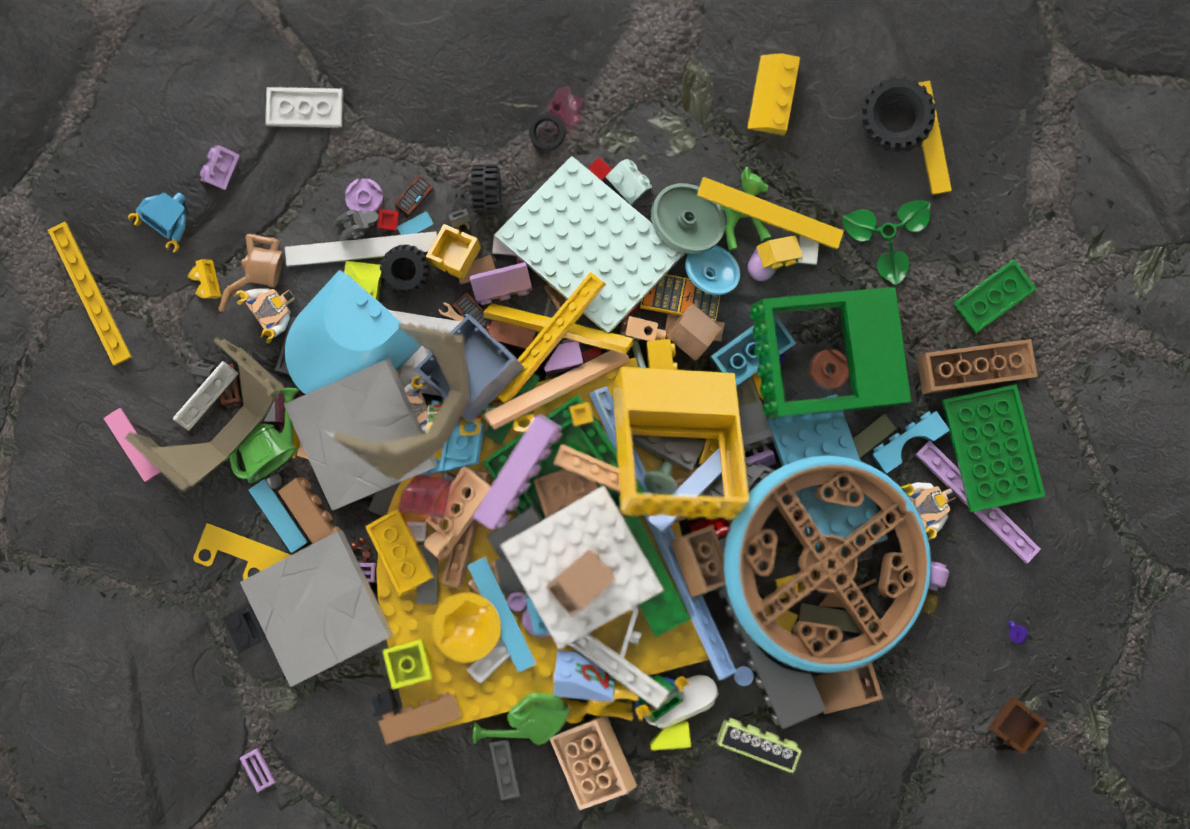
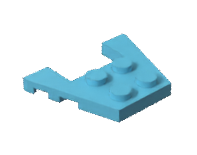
M433 401L432 405L441 404L437 401ZM459 420L443 447L441 459H435L438 465L420 475L429 476L464 466L479 464L485 425L479 423L481 424L479 434L463 436L460 434ZM473 422L467 423L464 426L466 432H473L477 428V425Z

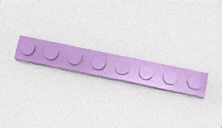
M928 441L915 456L968 506L959 469L931 441ZM998 507L974 512L1025 563H1029L1041 550Z

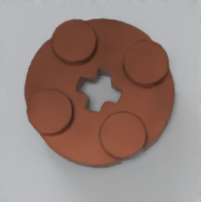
M836 350L821 351L812 358L808 374L814 383L823 389L839 387L848 378L847 360L843 354ZM831 365L833 373L827 374L825 367Z

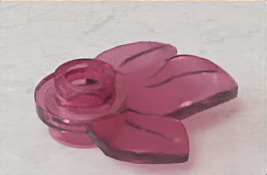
M569 86L560 87L556 91L555 97L548 103V112L560 117L564 122H577L580 120V117L576 111L583 105L584 98L578 95H570ZM555 105H559L561 108L560 110L556 111L553 109V107Z

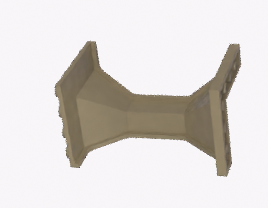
M399 323L398 325L401 330L436 356L451 388L426 434L378 444L336 432L333 439L386 477L395 480L401 479L445 446L470 401L463 336L454 335L446 330L441 332L435 328L428 329L422 325L417 327L411 323H408V325Z
M215 338L214 341L238 362L244 406L212 441L192 445L159 447L151 438L129 432L125 437L130 444L185 492H188L232 455L263 421L283 388L281 383L252 358L251 353L241 347L238 348L225 339L221 341Z

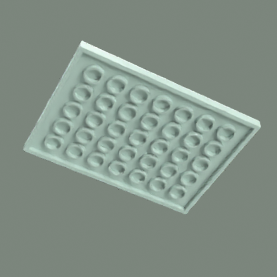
M572 156L494 235L500 243L521 261L526 262L528 267L566 299L571 296L590 271L604 281L606 286L583 314L607 333H611L685 255V253L667 245L658 236L653 224Z

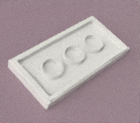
M267 87L266 126L342 127L343 89Z

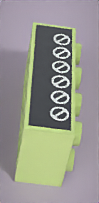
M729 718V721L724 719L716 740L718 745L789 772H794L801 753L796 742L784 738V741H781L777 735L767 731L766 734L760 733L761 730L749 724L747 727H744L740 721Z

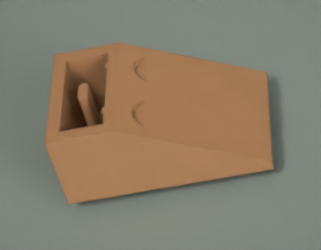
M872 662L858 668L826 672L812 677L826 711H823L824 714L883 699Z

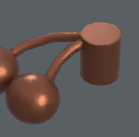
M360 537L358 542H351V549L353 551L357 549L363 550L362 561L368 562L371 553L369 552L370 547L366 542V538ZM366 543L368 547L367 551L359 547V544Z

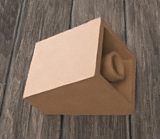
M588 549L545 588L572 617L615 580L612 570L602 564L599 555Z

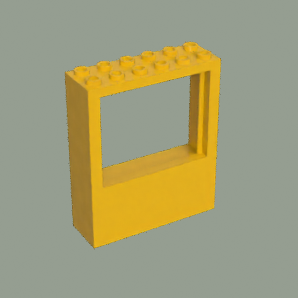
M621 367L612 384L622 513L630 516L648 514L651 517L667 515L668 517L686 516L688 518L704 516L708 519L725 517V519L736 518V515L744 509L749 500L735 374ZM632 435L718 439L725 498L637 494Z

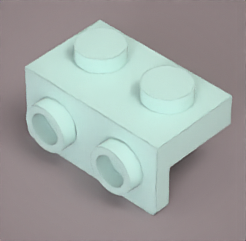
M628 159L621 161L606 176L630 205L634 204L652 187L649 184V179L637 170L634 162Z

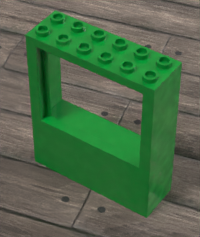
M895 287L762 299L751 305L750 317L754 322L752 334L754 339H756L757 345L755 347V355L759 360L757 371L758 376L761 377L760 393L764 398L763 414L766 416V420L893 407L911 402ZM839 307L849 369L851 395L785 402L773 313Z

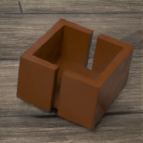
M1010 697L987 728L1016 751L1024 754L1047 722L1034 712L1029 711L1030 709L1016 698Z

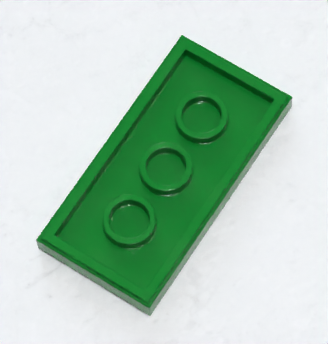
M1013 259L952 305L973 333L977 334L1037 290V288L1016 260Z

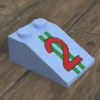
M558 650L553 696L613 702L615 681L613 676L579 652Z

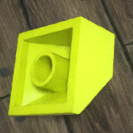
M346 261L344 273L349 275L379 302L382 282L380 275L382 274L380 270L381 265Z
M683 720L669 727L661 728L650 741L651 750L691 747L688 721Z

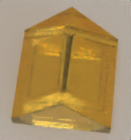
M927 592L921 611L932 614L937 607L938 596Z

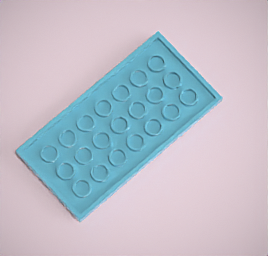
M835 394V395H831V396H828V397H825V398L838 397V396H837V394ZM843 412L766 420L769 429L772 430V439L782 467L801 459L817 456H839L861 462ZM840 477L839 485L842 486L844 480L842 477ZM818 485L806 487L795 492V495L822 535H836L843 539L878 512L876 503L864 494L861 505L843 506L817 500L814 491ZM825 488V489H824V492H823V494H824V496H825L826 498L828 497V494H829V491H828L827 488ZM853 493L849 496L851 502L854 501ZM874 525L871 526V533H872V534L875 533V526H874ZM806 527L804 530H805L806 536H808V535H809V528ZM887 534L883 535L873 544L887 540ZM859 536L856 538L857 545H859L861 542ZM819 543L815 545V551L818 553L820 550ZM842 548L841 555L846 554L845 548Z

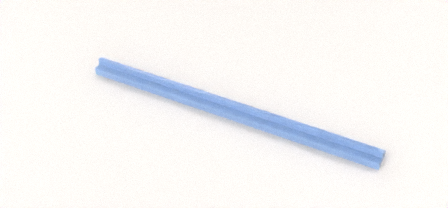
M606 386L589 394L610 440L617 449L613 399ZM633 445L635 476L646 491L642 495H656L644 483L646 471ZM644 514L647 520L650 516H648V514ZM649 524L718 679L721 680L736 672V669L702 595L691 597L671 545V541L676 540L671 526L661 534Z

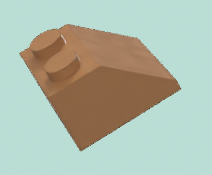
M692 303L667 330L666 337L696 361L712 343L721 327Z

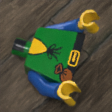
M656 675L651 678L668 690L669 693L658 709L638 695V701H635V706L639 719L643 720L642 718L648 715L654 723L682 703L683 700L680 692L684 691L683 688L690 685L685 677L682 676L674 680Z

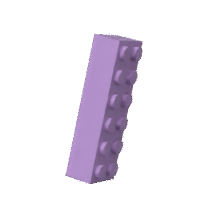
M543 415L535 416L473 517L492 530L507 524L510 519L508 514L512 509L515 510L521 501L518 498L529 489L531 485L529 483L530 479L533 476L536 477L539 473L541 461L549 457L552 451L550 449L551 445L557 443L561 438L562 433L560 431L562 427Z

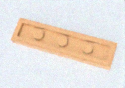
M561 445L553 464L620 492L619 469Z

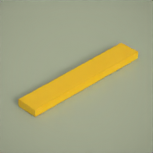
M930 81L918 83L921 86L924 85L927 88L926 91L933 97ZM936 109L933 128L928 138L921 142L932 195L952 191Z

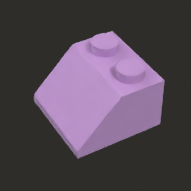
M569 339L562 341L563 344L557 347L545 366L546 376L549 373L569 371L583 365L579 342Z

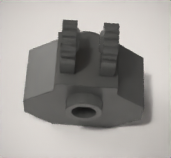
M349 210L338 216L333 225L334 227H345L342 235L339 236V240L347 241L362 237L370 226H374L379 217L374 211L363 213L362 210Z

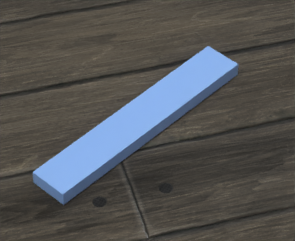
M718 448L671 496L700 497L722 475L720 449ZM650 516L647 522L663 534L680 516Z

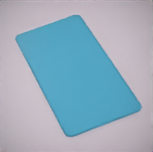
M424 212L401 224L397 229L401 235L416 234L433 225V222L428 212Z

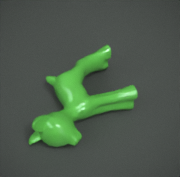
M746 167L741 174L744 193L752 196L766 193L768 185L764 184L758 175L751 173L749 167ZM720 205V208L726 214L725 235L728 250L732 252L738 248L734 228L740 218L749 216ZM751 217L761 242L769 240L772 236L766 229L763 221Z

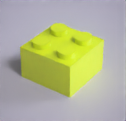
M424 639L383 650L392 689L433 678Z

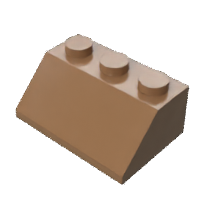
M713 525L671 541L691 597L726 584L724 553Z

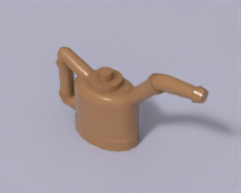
M256 234L246 235L248 255L241 262V266L244 267L245 276L225 288L218 311L224 312L231 293L233 294L234 291L249 282L276 287L283 264V251H278L279 240L274 237L269 238ZM254 243L270 245L271 247L270 250L254 247Z

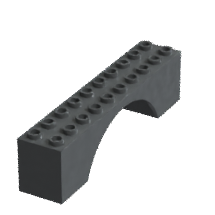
M727 537L719 539L723 553H725ZM751 545L747 548L748 555L753 553ZM762 561L758 564V569L763 565ZM726 584L716 588L720 598H724L727 603L724 605L727 615L733 617L734 622L731 624L735 633L741 636L742 640L739 641L741 648L750 657L747 659L750 669L756 671L757 676L754 677L756 683L765 692L762 697L766 706L771 707L773 711L770 715L774 724L784 729L826 711L811 674L806 671H795L781 667L766 657L736 616L728 596Z

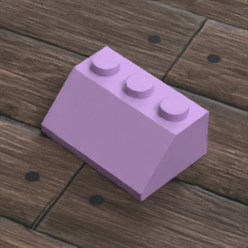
M526 262L469 276L477 304L481 303V306L489 305L492 303V300L500 299V301L511 299V296L516 294L518 296H525L530 294L529 291H532Z

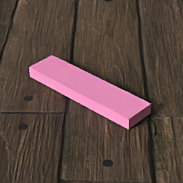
M122 408L106 416L104 420L144 482H148L160 474L161 471L125 439L129 432L138 433Z

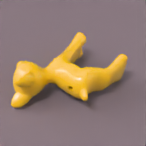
M621 682L614 683L613 702L588 700V702L584 703L570 700L566 697L561 699L569 706L566 721L572 724L584 721V715L586 714L613 716L632 721V701L616 702L615 700L630 699L638 701V694Z

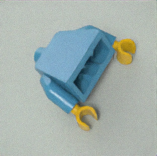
M179 192L173 198L166 193L144 198L137 207L136 213H131L128 219L132 221L136 217L137 219L133 224L139 226L143 220L167 239L172 238V241L167 242L166 249H169L173 243L175 245L173 252H177L179 250L177 242L181 240L186 226L187 217L185 215V208L182 206L186 198Z

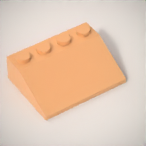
M599 716L556 734L550 739L579 810L624 795L637 787L607 716Z

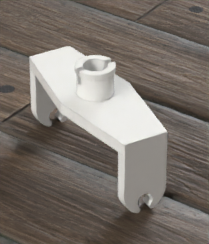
M638 605L629 609L633 611L620 652L622 658H624L628 642L638 645L641 636L640 632L632 631L639 609Z

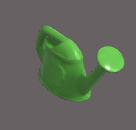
M282 388L280 394L283 395L285 404L294 400L295 395L300 390L298 388ZM286 408L285 424L281 433L275 430L273 425L262 423L239 446V452L242 455L246 471H242L239 467L238 448L230 456L231 468L237 477L247 479L248 483L257 482L279 469L296 453L297 448L293 446V424Z
M531 693L513 706L508 713L509 724L516 729L486 730L475 722L473 726V743L476 744L480 739L486 737L529 738L534 744L541 745L550 740L560 730L568 716L569 706L558 696Z

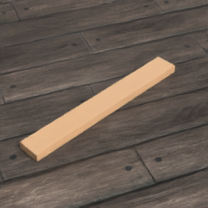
M611 350L485 413V419L493 429H496L629 362V357L627 354Z

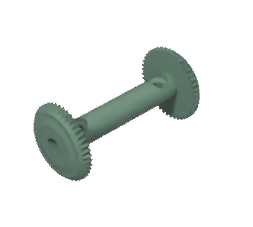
M664 460L659 471H649L646 473L644 483L647 488L658 495L673 494L677 489V484L670 476L674 465Z

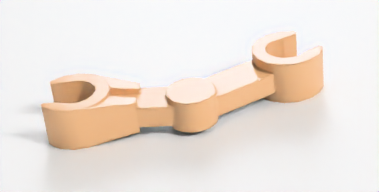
M443 303L449 308L446 313L439 309L441 315L452 318L455 321H462L464 319L448 303Z

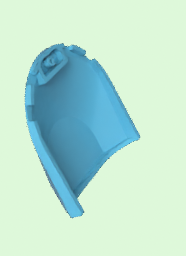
M339 270L293 322L286 339L285 361L293 382L306 395L389 358L397 373L422 345L398 327L399 323L403 324L349 275Z

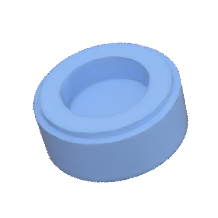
M741 666L736 669L734 673L736 683L741 686H747L753 681L754 674L750 668Z

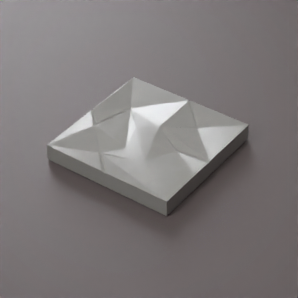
M390 358L284 404L332 510L431 470L438 465L433 455L401 479L395 480L386 477L333 439L336 432L378 444L424 434Z
M343 530L325 537L240 582L290 687L393 636L389 624Z

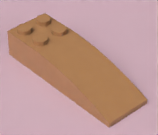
M1031 339L930 352L916 356L923 394L1038 377Z

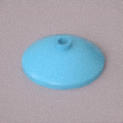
M715 245L707 252L688 254L685 267L687 275L700 290L712 295H724L731 292L737 286L740 279L738 263L722 247Z

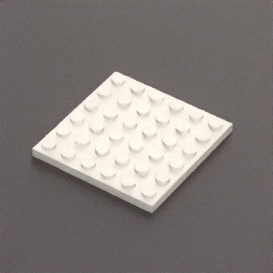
M605 486L501 544L503 551L559 649L663 591L660 582ZM590 549L599 555L600 561L604 566L612 570L615 580L585 608L571 617L545 586Z

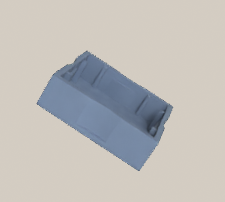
M468 314L450 333L464 337L470 401L461 416L471 423L524 369V366ZM430 353L415 370L446 399L451 388L436 356Z

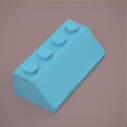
M773 313L778 353L781 355L796 343L777 315ZM754 325L709 356L719 373L735 374L736 386L757 372L759 360L755 355L756 339H754L752 334Z

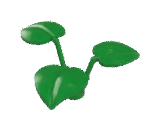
M916 200L902 205L897 213L898 219L902 221L900 224L885 223L882 227L874 228L876 217L871 211L865 209L856 210L844 215L842 221L847 233L857 241H868L872 236V231L881 232L882 238L888 240L890 254L886 253L880 256L877 261V269L884 279L894 285H898L908 272L909 260L904 252H893L892 239L896 236V228L905 225L911 232L923 230L929 222L931 203Z

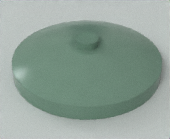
M678 183L663 189L654 200L651 208L653 227L658 236L677 251L687 254L707 252L719 242L724 234L725 217L723 210L720 208V205L696 196L699 189L698 186Z

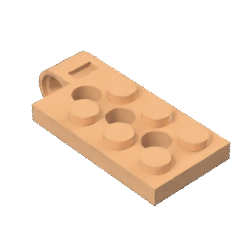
M467 466L461 469L426 520L438 532L431 534L427 538L425 547L440 560L449 555L473 521L474 514L491 489L487 482ZM468 488H470L471 496L469 498H466L465 492ZM459 504L460 511L458 514H455L454 507ZM448 520L449 527L444 530L443 523Z

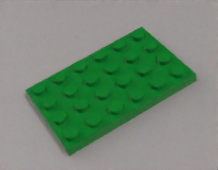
M1017 384L942 400L970 513L1045 497Z

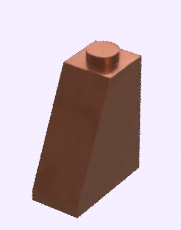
M492 320L491 324H487L485 329L501 345L523 352L537 337L534 330Z

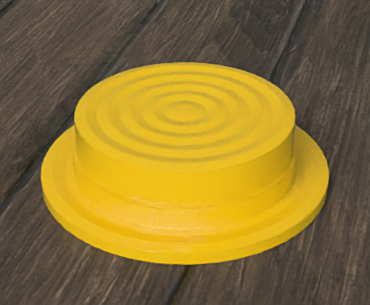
M459 593L447 598L437 608L432 621V635L437 647L444 655L459 662H473L487 656L496 646L501 633L500 617L495 607L486 598L474 593Z

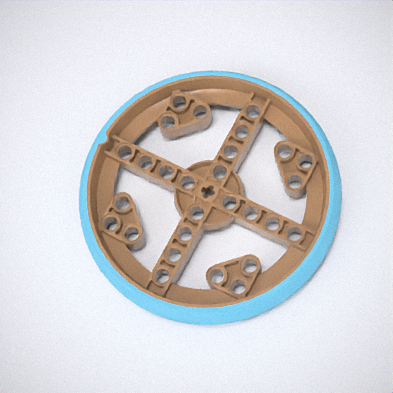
M817 456L801 459L781 467L764 478L748 494L749 502L736 515L730 526L724 553V573L727 592L733 610L753 640L778 660L793 667L814 672H838L858 668L873 662L895 647L907 634L920 614L926 599L931 575L930 546L923 521L917 509L900 486L887 475L868 464L839 456ZM840 477H842L844 480L842 486L839 485ZM818 485L814 491L817 500L843 506L861 505L864 494L873 500L881 510L843 539L836 535H822L795 495V492L806 487ZM825 488L829 491L827 498L823 494ZM851 493H853L854 495L853 502H851L849 499ZM784 495H786L788 498V502L786 504L782 502V498ZM777 507L804 549L800 555V572L761 601L756 588L754 574L766 576L771 573L777 544L776 534L771 530H761V527L769 514ZM795 511H797L799 514V517L796 521L793 518V514ZM887 514L890 515V521L888 523L886 522ZM872 525L875 526V533H874V534L871 533V526H872ZM806 527L809 528V535L807 537L804 534ZM894 528L899 540L901 553L888 552L883 556L878 585L879 593L882 596L891 597L894 600L888 611L879 620L853 581L857 570L856 556ZM764 534L768 535V542L766 544L762 540ZM858 536L861 539L859 545L856 544V538ZM817 543H819L820 550L818 553L815 551V545ZM751 545L753 553L748 555L747 548ZM842 548H845L846 554L844 557L841 556ZM894 557H896L897 560L895 566L892 564V559ZM762 561L764 564V568L760 572L758 569V564ZM812 571H815L816 577L814 580H812L810 576ZM904 573L907 574V579L905 582L903 581ZM840 575L842 581L838 585L836 579ZM799 582L800 585H801V588H800V590L797 592L796 589H795V586H796V584ZM891 584L892 591L889 593L888 586ZM815 589L822 593H835L862 634L851 640L840 642L842 632L839 628L799 621L794 625V635H792L774 619ZM849 591L852 592V598L850 600H848L847 594ZM782 594H785L786 600L784 603L780 602V597ZM769 605L770 613L766 615L765 608ZM860 607H862L863 613L861 616L858 615V610ZM871 623H873V627H874V628H873V630L870 632V631H869V625H870ZM806 626L807 633L803 636L802 628ZM832 630L833 637L829 640L828 633ZM817 642L818 648L816 651H813V644Z

